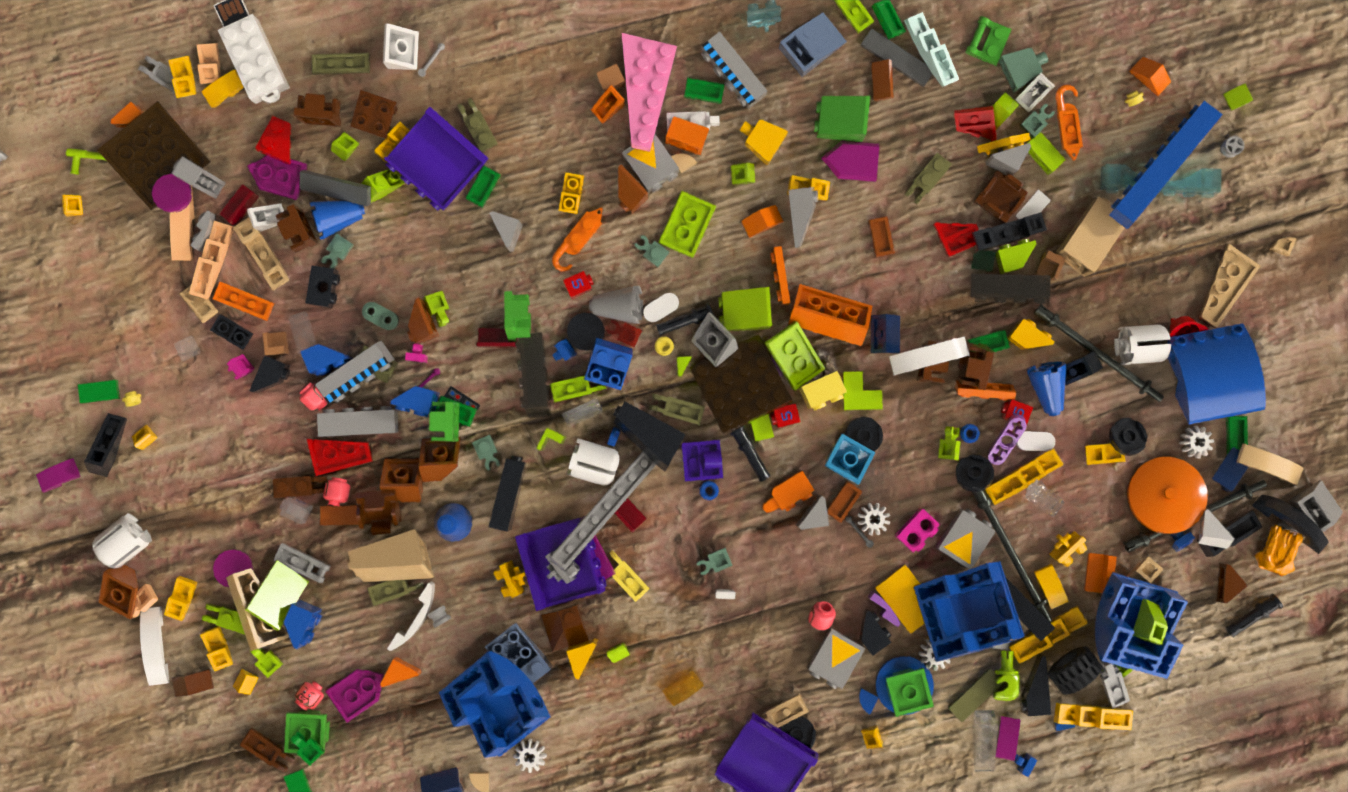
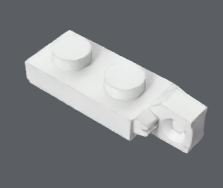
M705 111L667 113V132L674 116L707 127L709 130L710 126H719L720 124L719 116H709V112Z

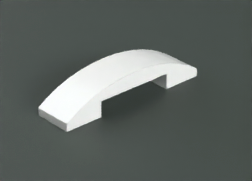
M965 337L889 356L893 374L898 375L969 356Z
M432 581L427 584L418 599L424 603L407 633L401 630L397 632L387 648L389 651L404 644L424 623L434 598L435 583Z
M161 606L151 607L145 612L141 611L140 614L141 651L149 686L170 683L168 664H165Z

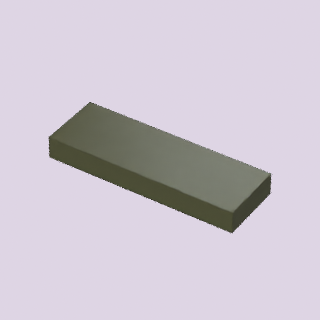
M369 53L311 54L313 75L370 73Z
M989 668L948 708L963 722L1004 682L995 683L998 676Z

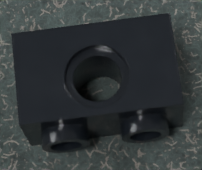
M311 266L306 304L333 308V304H336L337 301L336 285L338 286L340 283V274H338L336 269ZM326 282L328 289L325 292H321L320 286Z

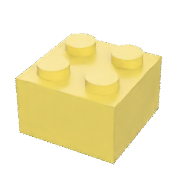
M838 371L799 388L807 408H813L814 411L826 406L825 402L828 400L833 403L844 398L843 394L847 392Z

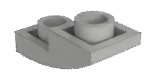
M207 210L206 213H202L198 218L196 226L201 229V232L194 235L190 246L200 252H203L206 239L210 237L213 222L216 221L214 213Z

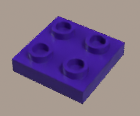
M720 440L682 443L685 482L723 478Z

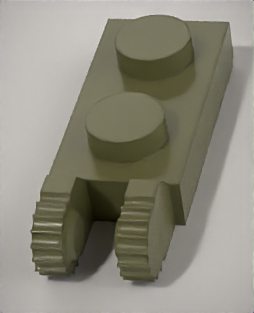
M469 98L468 104L473 109V114L467 116L464 106L461 103L457 106L476 145L483 153L498 145L480 110L477 109L472 98Z
M937 152L912 182L913 185L905 195L907 197L910 196L914 189L918 187L922 190L921 194L914 201V203L918 204L952 164Z
M653 394L652 398L658 401H665L666 406L663 409L650 405V410L700 425L705 409L704 406L669 396L664 397Z
M392 580L368 587L367 590L373 606L407 595L411 591L424 587V584L422 582L409 587L406 580Z

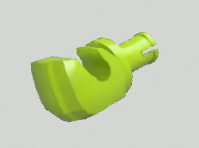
M1001 651V668L995 670V674L1001 676L995 680V683L999 684L1005 681L1007 682V687L993 693V699L1011 701L1019 696L1020 677L1019 671L1013 669L1014 651H1008V659L1007 651Z

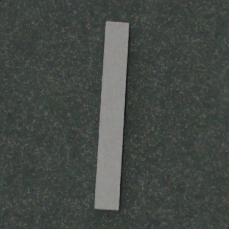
M643 451L550 556L549 559L561 570L565 571L656 466Z

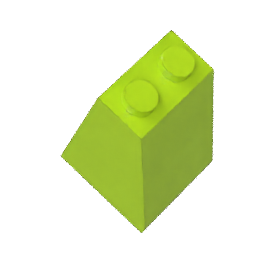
M769 287L722 292V297H718L719 308L723 309V316H719L720 323L728 331L771 328Z

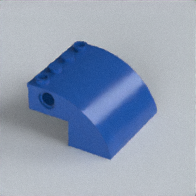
M1243 323L1170 337L1171 340L1167 342V344H1171L1168 360L1178 379L1175 396L1188 424L1265 410L1266 393L1261 363L1254 343Z
M1001 562L986 563L959 574L944 575L914 586L936 662L971 654L1025 637Z
M1112 572L1101 596L1096 615L1095 642L1099 659L1103 662L1168 679L1184 646L1173 635V632L1188 601L1178 594V591ZM1143 599L1156 603L1161 608L1168 625L1163 645L1145 642L1133 636L1134 626Z
M491 651L483 655L439 692L453 726L470 725L484 758L501 757L551 717L541 695L525 673L508 659Z

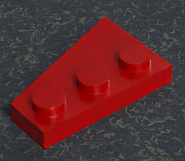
M307 439L316 476L373 462L369 443Z

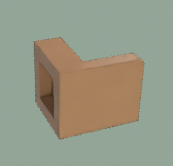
M617 64L597 72L603 92L611 85L615 89L625 86V80Z
M1051 251L1045 252L1036 274L1051 281L1057 280L1066 258Z
M286 332L263 333L265 356L272 357L289 354Z

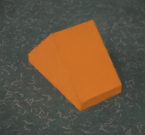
M1141 57L1129 71L1156 96H1159L1171 82L1163 64L1145 57Z
M611 85L591 108V111L604 124L625 106L624 98Z
M130 102L111 119V124L118 128H125L140 116L143 111L136 104Z
M773 205L758 210L741 222L748 237L751 238L784 221L777 206Z
M395 657L380 683L381 688L419 676L422 673L421 669Z

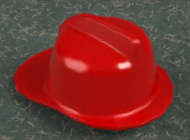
M1189 316L1170 319V337L1209 330V328L1196 322Z

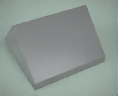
M1028 143L992 154L985 163L1004 175L1008 173L1014 175L1021 167L1031 145Z
M494 211L490 212L506 248L513 252L523 225L518 219Z
M711 312L706 315L691 340L715 367L738 349L736 339Z
M818 495L797 522L796 526L798 528L809 529L829 526L826 500L823 496Z

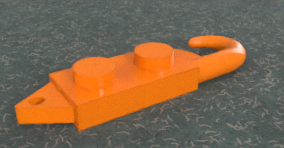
M1063 85L1058 88L1055 97L1062 151L1065 150L1070 158L1075 161L1080 148L1083 147L1078 109L1072 104H1064L1063 93L1066 90H1070L1074 93V96H1078V92L1072 85Z
M603 208L591 212L587 211L563 240V243L552 256V264L556 270L565 272L572 268L571 264L566 267L561 266L559 258L564 252L570 255H577L602 225Z

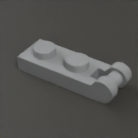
M281 543L273 560H278L291 570L319 583L324 582V575L331 567L330 564L320 561L285 543ZM314 566L319 567L317 573L312 572Z

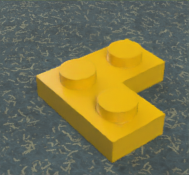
M1030 134L1011 136L977 146L978 153L986 152L987 155L998 153L999 148H1003V151L1024 145V142L1031 140Z

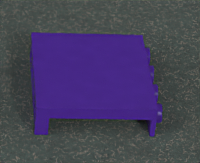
M431 107L425 111L422 118L393 151L384 158L387 161L385 165L392 172L397 170L402 174L400 178L407 185L412 183L417 187L415 192L422 198L427 196L431 200L429 204L437 211L440 208L444 211L489 160L487 156Z
M585 516L515 536L536 611L597 593L601 594L606 591V580L604 576H601V562L598 557L596 558L594 551L596 545L593 539L572 561L581 568L572 582L566 584L563 579L558 582L555 577L547 578V575L551 572L547 569L550 562L545 556L556 551Z
M752 712L717 765L715 775L719 781L730 784L737 792H795L811 766L814 767L818 762V753Z

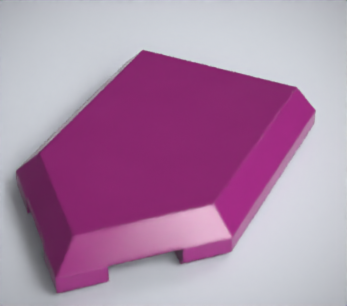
M840 141L821 159L838 179L876 182L879 144Z
M266 155L257 162L247 165L259 190L293 200L298 199L301 191L300 171L307 170L306 163L291 159V164L288 165Z
M356 669L325 691L346 723L379 701L381 693L380 683L383 680L384 674Z

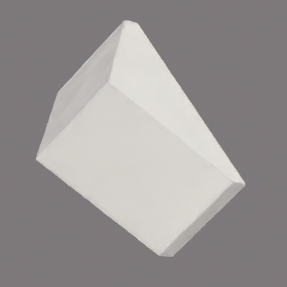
M1040 73L1015 100L1027 112H1030L1055 85Z
M282 204L247 209L253 228L260 232L278 226L277 222L279 220L276 219L275 215L284 211Z
M1207 509L1200 519L1198 544L1227 549L1234 541V538Z

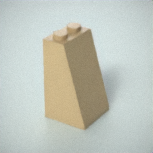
M1097 197L1092 201L1055 252L1065 257V263L1084 277L1095 273L1124 229L1121 224L1109 216L1114 209L1111 208V202L1104 197Z
M415 529L348 551L349 559H347L349 569L353 570L356 577H360L364 582L428 579L434 577L426 543Z

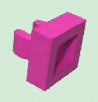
M413 344L412 353L406 352L405 360L427 363L428 355L422 354L423 345Z
M243 354L231 359L227 363L229 366L228 371H233L236 374L235 380L252 373L255 369Z

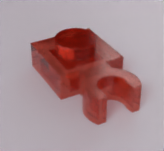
M611 320V323L616 325V329L614 331L607 329V333L610 335L618 334V341L635 348L642 330L628 323H624L623 327H621L617 321Z

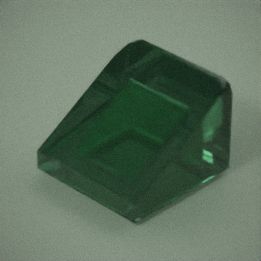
M974 250L971 269L991 272L996 252Z

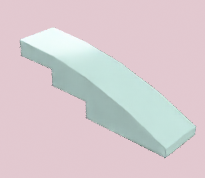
M923 12L904 20L921 57L940 85L943 87L959 80L945 44L940 45L934 28L929 29Z

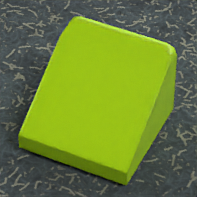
M1245 83L1223 94L1231 111L1253 101Z
M344 132L332 142L331 151L343 161H346L358 147L359 143Z
M747 162L731 165L732 184L755 183L754 164Z
M692 356L677 358L678 377H682Z
M623 642L608 649L606 653L613 663L630 655Z

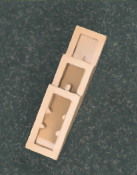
M191 191L192 199L188 207L181 212L170 213L172 260L191 261L193 259L192 246H190L194 237L192 222L195 218L193 191Z
M218 221L213 222L210 237L206 239L202 257L198 258L189 294L209 299L223 265L234 226Z

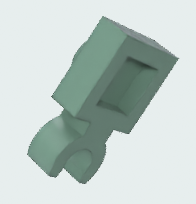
M1044 104L1039 109V114L1034 111L1020 125L1032 138H1035L1048 125L1045 120L1050 119L1055 114L1054 111L1050 114L1044 112V109L1048 106L1047 104Z
M336 234L326 248L330 254L324 256L321 262L326 264L328 260H332L330 268L335 269L338 264V258L344 261L354 245Z
M642 235L641 239L645 241V244L639 246L635 243L636 249L646 251L643 257L659 268L670 252L656 241L649 244L647 237Z
M491 435L472 442L479 459H486L485 467L488 471L491 470L489 465L491 461H494L497 467L500 466V461L493 455L498 451Z
M725 547L708 554V561L699 560L696 563L697 566L700 564L706 566V569L700 572L701 575L707 574L711 568L716 573L733 566Z

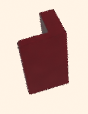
M242 184L219 215L230 224L236 226L247 214V209L254 205L259 196Z
M478 328V342L476 346L478 348H517V338L514 342H508L505 328Z
M629 498L615 512V515L632 533L647 519Z

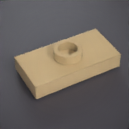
M190 285L179 294L200 321L205 323L219 311L209 299L189 294Z

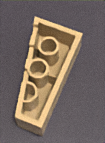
M251 568L226 577L250 651L289 638L284 623L280 630L277 631L245 610L261 585Z

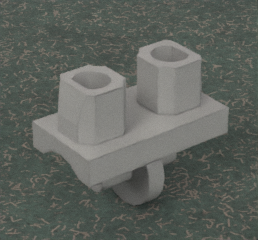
M555 551L546 555V559L550 562L547 569L551 572L547 575L548 579L555 577L558 582L563 579L568 584L576 578L575 575L581 569L577 563L572 562L563 571L549 559Z

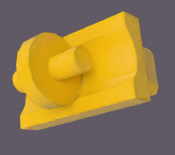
M1075 531L1071 534L1067 533L1064 537L1058 534L1055 536L1058 542L1054 545L1055 549L1049 555L1060 564L1062 563L1064 566L1069 567L1073 563L1070 555L1074 551L1080 555L1087 550L1084 543L1086 539Z
M512 560L500 565L493 572L497 580L505 579L507 585L501 587L503 597L511 596L514 598L525 592L522 585L525 584L523 577L526 576V573H521L518 566L514 567Z

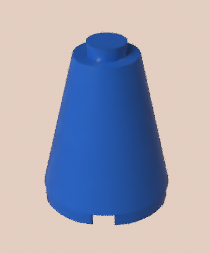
M317 201L309 203L311 207L314 206L311 212L316 229L319 233L322 232V235H319L320 240L363 219L362 215L365 214L363 205L348 201Z
M1061 361L1041 363V366L1038 368L1035 365L1027 368L1028 377L1044 413L1049 414V416L1060 415V412L1064 410L1066 363L1062 364Z
M450 503L438 510L434 518V527L437 534L444 540L451 542L459 541L470 533L472 529V516L465 506Z

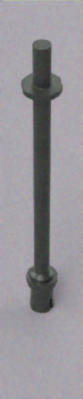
M1042 304L1035 310L1034 314L1044 320L1047 326L1057 327L1088 351H1095L1100 360L1138 386L1141 395L1146 392L1158 402L1162 401L1164 396L1150 386L1152 381L1144 382L1060 321L1059 314L1052 313Z
M1265 480L1250 486L1243 483L1241 484V490L1207 505L1205 511L1208 509L1210 512H1213L1243 497L1250 500L1253 497L1252 493L1267 487V483ZM1154 531L1149 533L1140 532L1138 536L1124 541L1123 545L1126 551L1130 553L1142 546H1149L1152 539L1163 534Z
M985 491L972 492L978 502V508L985 511L1032 597L1033 605L1051 622L1052 618L1044 605L1048 600L1040 598L991 508V498H988Z

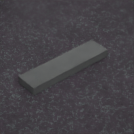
M874 29L870 30L860 45L881 60H892L893 68L922 87L925 86L932 76L930 69L925 63Z
M307 170L300 171V190L363 206L371 204V186Z

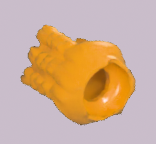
M1276 524L1274 527L1272 526L1263 551L1255 554L1258 566L1280 576L1294 572L1293 560L1297 554L1298 546L1303 541V535L1300 533L1294 535V532L1282 529L1281 526Z

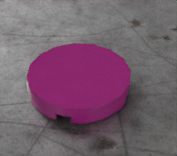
M173 174L164 175L153 186V201L165 212H181L191 202L192 189L190 184Z
M237 549L227 550L216 558L213 566L214 576L220 584L229 587L226 577L250 568L253 570V564L245 552Z

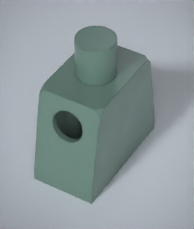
M1027 48L1001 56L998 62L1013 93H1015L1043 72L1041 65L1048 62V57L1045 52L1035 55L1032 48Z

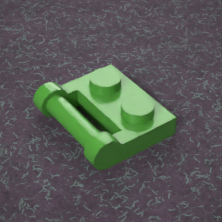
M980 16L970 46H967L965 53L996 66L1012 29ZM986 27L990 31L982 51H979L977 47Z

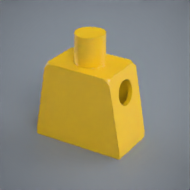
M761 119L755 127L745 121L740 129V132L748 136L745 146L766 165L769 164L788 134L787 130Z

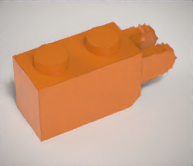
M801 470L773 487L771 490L772 498L762 505L763 511L772 513V511L778 508L789 511L796 506L795 502L802 499V501H805L813 496L811 492L815 490L804 472Z

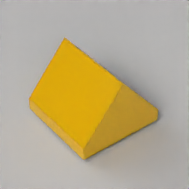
M62 195L64 215L67 217L83 215L80 195Z
M147 424L132 435L134 446L142 450L158 438Z
M241 669L233 687L238 693L251 695L259 677Z
M877 725L861 730L867 749L883 747V741Z

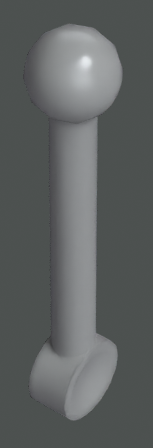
M443 43L438 44L437 50L423 69L418 70L419 76L424 77L426 75V70L439 52L444 50L445 45Z

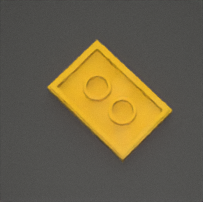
M904 564L874 588L911 634L924 624V620L914 590V586L920 585V583Z

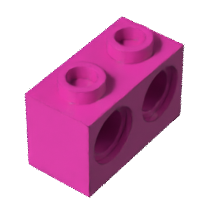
M919 508L894 536L911 552H919L926 544L924 541L928 537L932 538L939 529L937 527L940 524L923 508ZM927 519L929 527L923 530L920 523L922 520ZM914 533L916 541L909 544L907 537L909 534Z

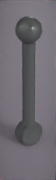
M847 515L845 521L853 526L864 539L867 547H873V541L869 540L852 521V516Z

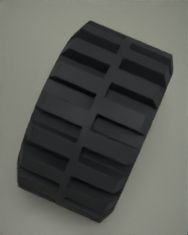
M1083 646L1073 649L1059 658L1050 668L1048 676L1063 695H1069L1082 690L1092 683L1102 671L1103 666L1089 647Z

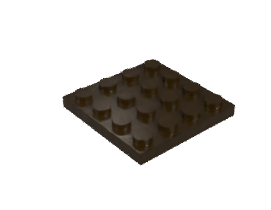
M159 101L97 150L150 210L157 206L152 197L154 184L162 176L172 174L174 171L173 167L178 160L184 157L202 169L211 162Z
M759 334L737 344L738 349L716 367L709 359L690 367L723 435L793 402Z

